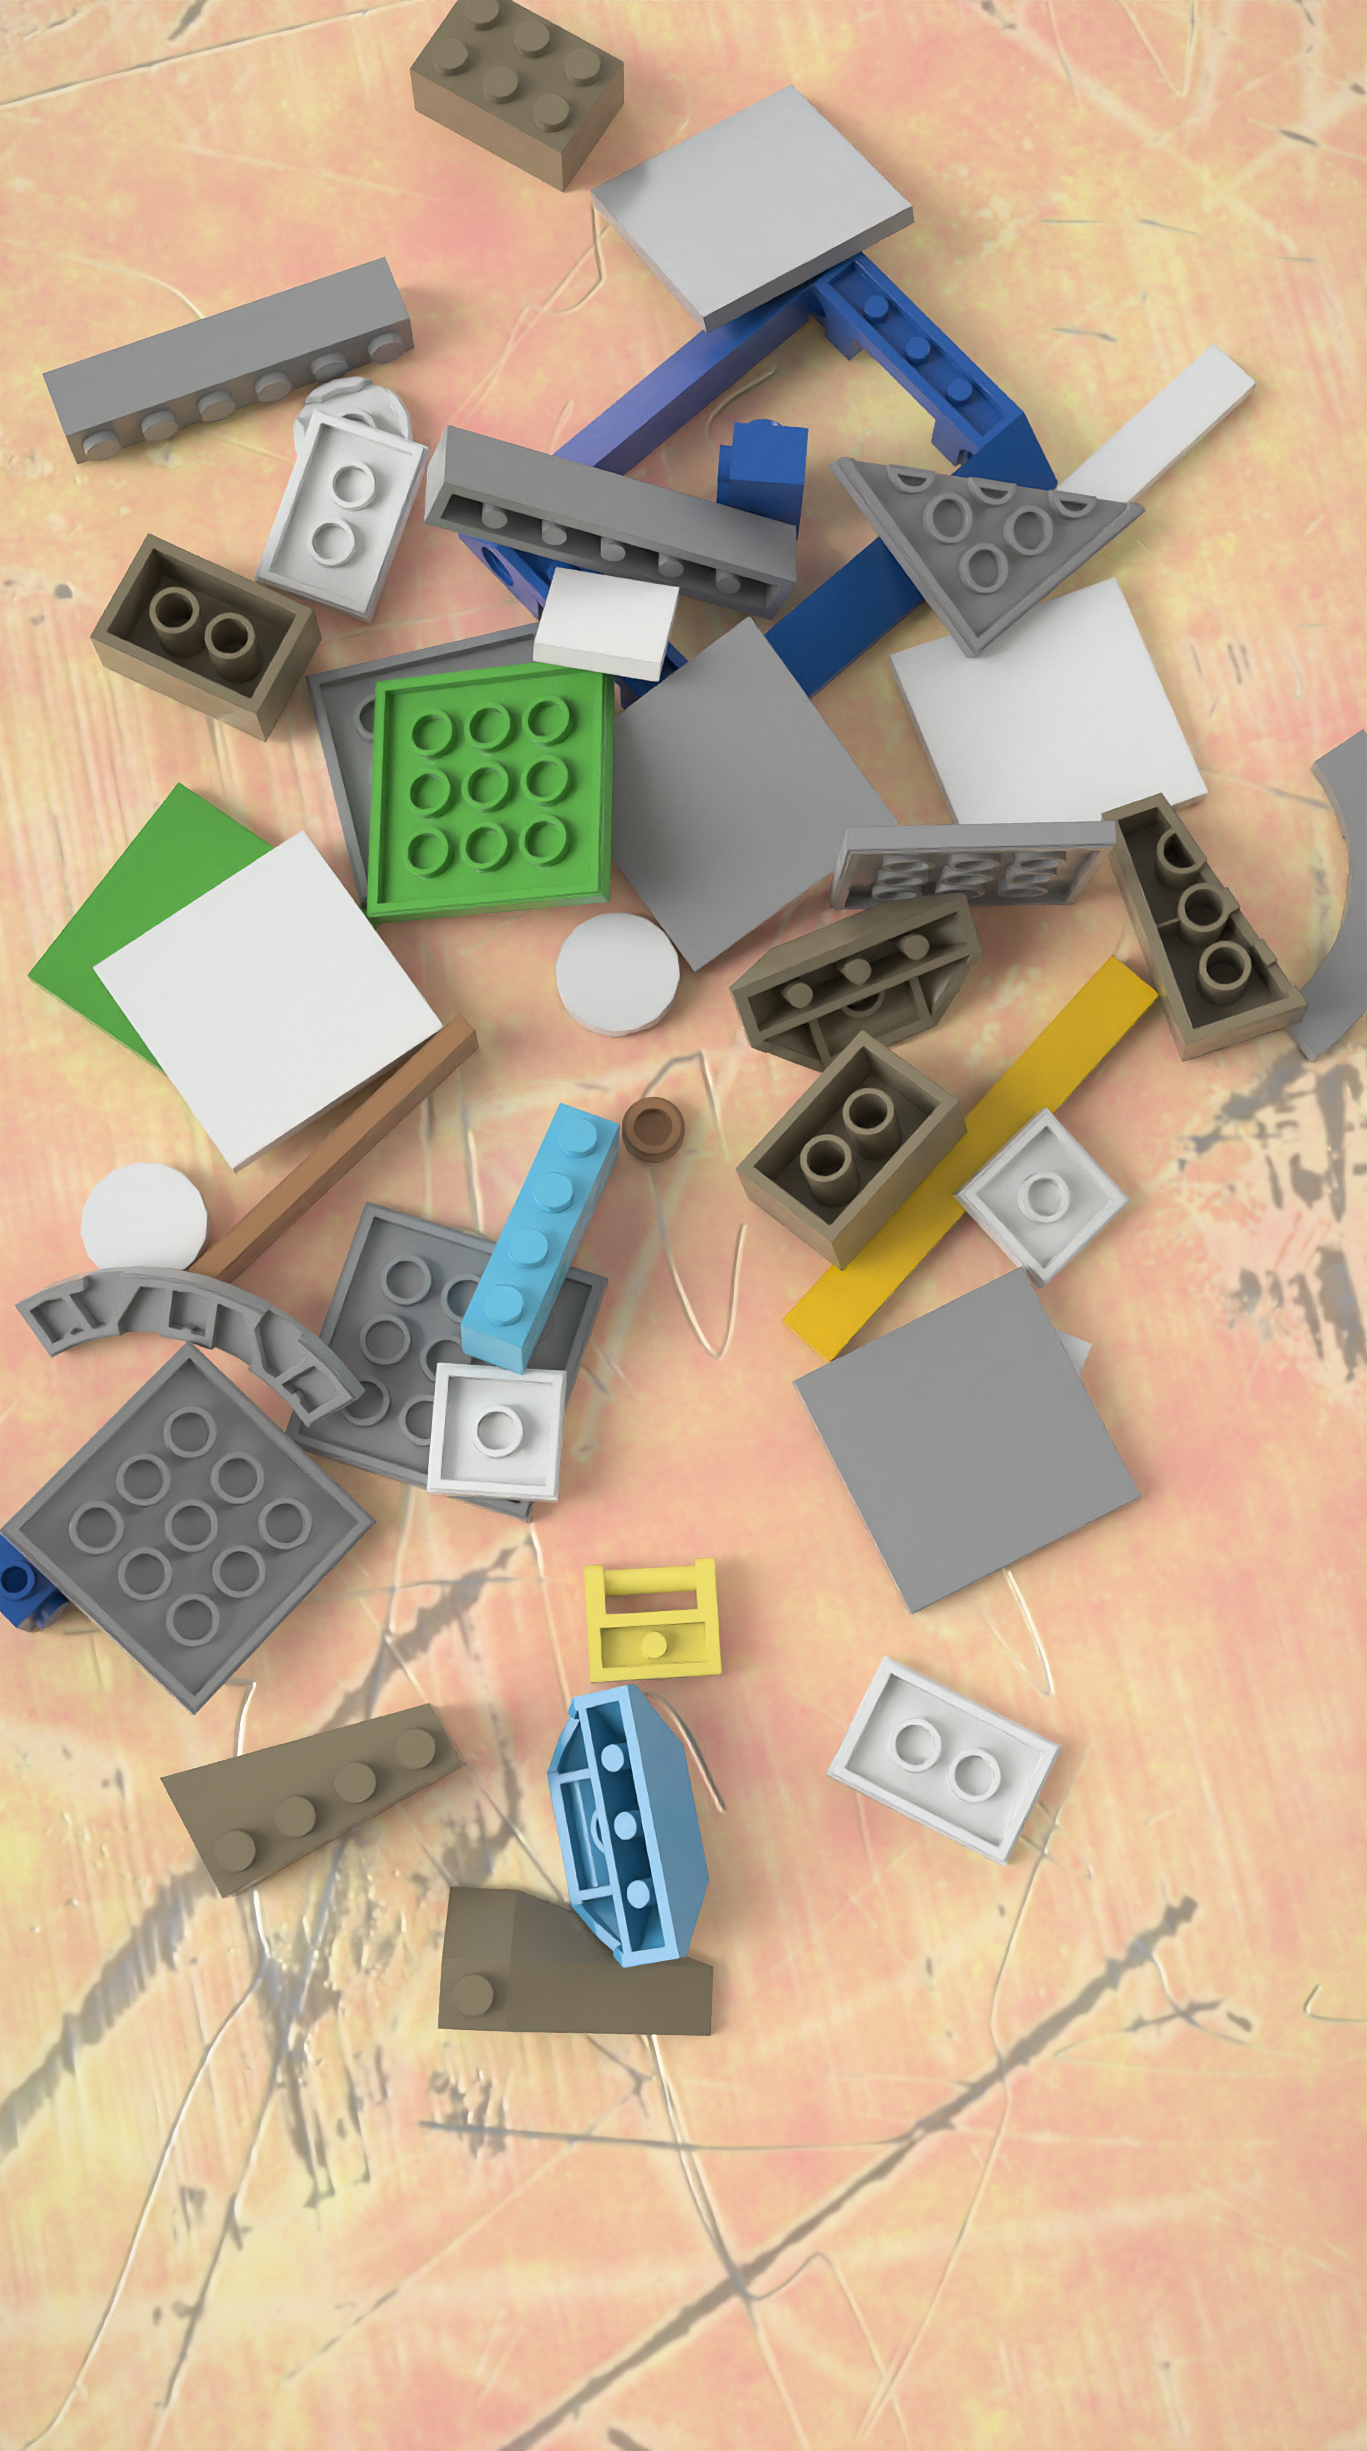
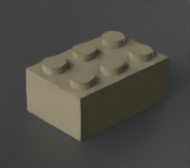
M457 0L410 67L414 106L417 112L563 193L624 104V62L512 0Z
M150 533L144 539L90 635V639L103 667L264 742L269 738L322 640L313 608Z
M861 1030L735 1169L750 1201L843 1271L967 1133L960 1100L864 1030Z

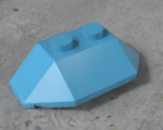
M635 1684L573 1697L568 1710L570 1717L560 1734L547 1772L571 1907L592 1932L614 1951V1958L623 1968L686 1957L709 1882V1874L684 1745Z

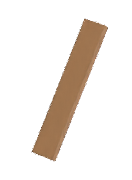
M455 1016L192 1265L187 1272L202 1274L231 1284L479 1048L476 1030L462 1016Z

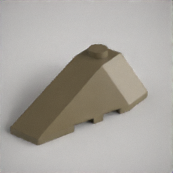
M450 1887L441 1961L438 2029L711 2036L713 1966L686 1956L623 1968L614 1958V1951L592 1932L577 1913L519 1890Z

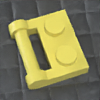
M714 1557L694 1558V1565L604 1570L603 1564L584 1565L590 1684L722 1675ZM696 1591L697 1609L606 1615L605 1596Z

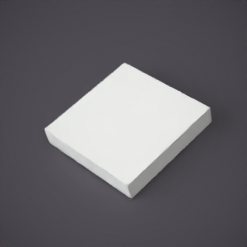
M556 567L534 641L533 661L659 682L677 609L679 587Z
M1047 1108L1040 1109L952 1195L1018 1268L1023 1267L1028 1279L1036 1288H1042L1048 1284L1131 1201Z
M437 1363L426 1492L431 1495L558 1503L567 1371L526 1368L522 1376L498 1366Z

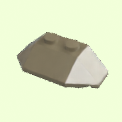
M963 892L886 901L771 948L729 987L751 1048L764 1053L768 1052L792 1063L823 1073L861 1030H864L887 1047L937 1026L959 992L971 966L974 967L984 951L967 897Z

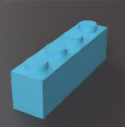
M563 1103L559 1104L460 1324L464 1354L523 1376L618 1159L620 1124Z

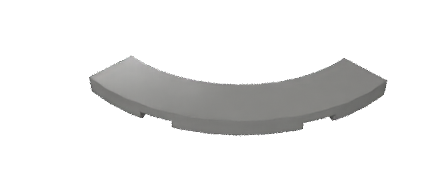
M1364 729L1317 759L1310 768L1334 809L1342 838L1346 839L1349 861L1346 900L1336 940L1320 968L1300 990L1308 1002L1303 1021L1285 1027L1311 1063L1333 1047L1367 1010V733Z
M147 1266L105 1268L76 1274L51 1283L24 1297L14 1305L51 1358L72 1347L92 1340L122 1336L126 1332L141 1331L160 1333L161 1337L186 1342L189 1340L195 1345L213 1350L215 1347L250 1365L248 1370L273 1388L293 1408L308 1428L359 1399L366 1391L345 1363L319 1337L294 1317L265 1299L244 1289L202 1274L172 1268Z

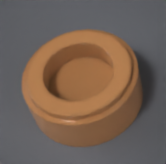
M646 1097L640 1099L628 1108L623 1117L622 1138L624 1145L630 1154L643 1162L659 1163L670 1159L679 1151L684 1141L685 1123L683 1116L672 1102L664 1098Z

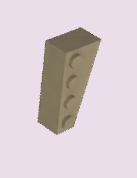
M1162 792L1101 813V821H1115L1116 844L1109 853L1108 859L1155 989L1159 993V1000L1182 1062L1302 1022L1308 1002L1297 986H1293L1281 970L1272 950L1263 938L1260 939L1241 912L1240 904L1229 888L1224 887L1207 863V857Z
M427 1703L164 1776L160 1780L223 1899L237 1896L467 1764L436 1706Z

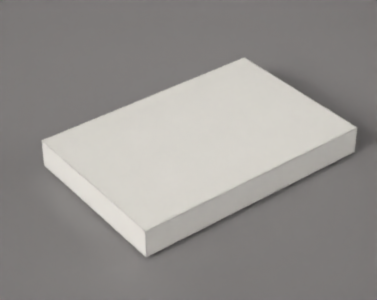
M315 408L254 577L255 582L272 590L371 623L431 456L429 447Z
M884 1656L825 1775L1005 1867L1062 1746Z

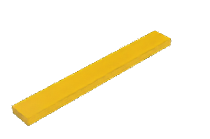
M1111 955L964 1118L967 1133L851 1263L843 1271L832 1264L782 1319L781 1324L827 1364L832 1362L967 1212L952 1195L1040 1109L1047 1108L1054 1115L1155 1003L1159 993L1115 956Z

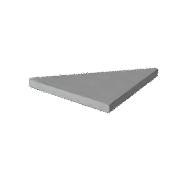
M840 457L828 465L967 658L978 655L1146 511L1140 503L1097 499L1096 496L1052 489L1046 491L1016 486L1017 484L975 477H957L935 473L936 471L893 464L856 461L854 458Z

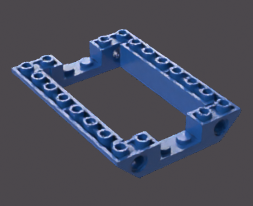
M862 251L708 334L702 330L552 454L624 476L809 321V315H811L826 330L825 337L849 361L865 349L935 419L931 443L955 467L959 464L962 465L951 476L995 480L1046 491L1054 490L1058 484L1025 413ZM458 533L459 539L538 621L541 620L556 567L604 575L597 571ZM879 536L768 630L764 636L809 699H812L920 606L925 599ZM668 642L659 682L615 675V683L620 687L621 707L624 710L685 665L688 660Z

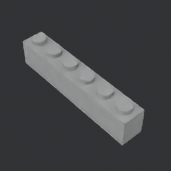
M384 256L42 373L72 454L76 463L80 464L89 460L103 461L110 459L118 454L121 449L144 441L157 442L165 440L174 435L177 430L202 421L216 422L230 416L234 410L260 401L266 403L278 401L286 397L292 390L315 382L328 383L333 379L343 377L347 371L373 362L377 364L391 362L400 357L403 352L414 349L410 317Z
M448 424L427 466L424 523L614 577L679 587V595L768 620H773L797 583L796 526Z

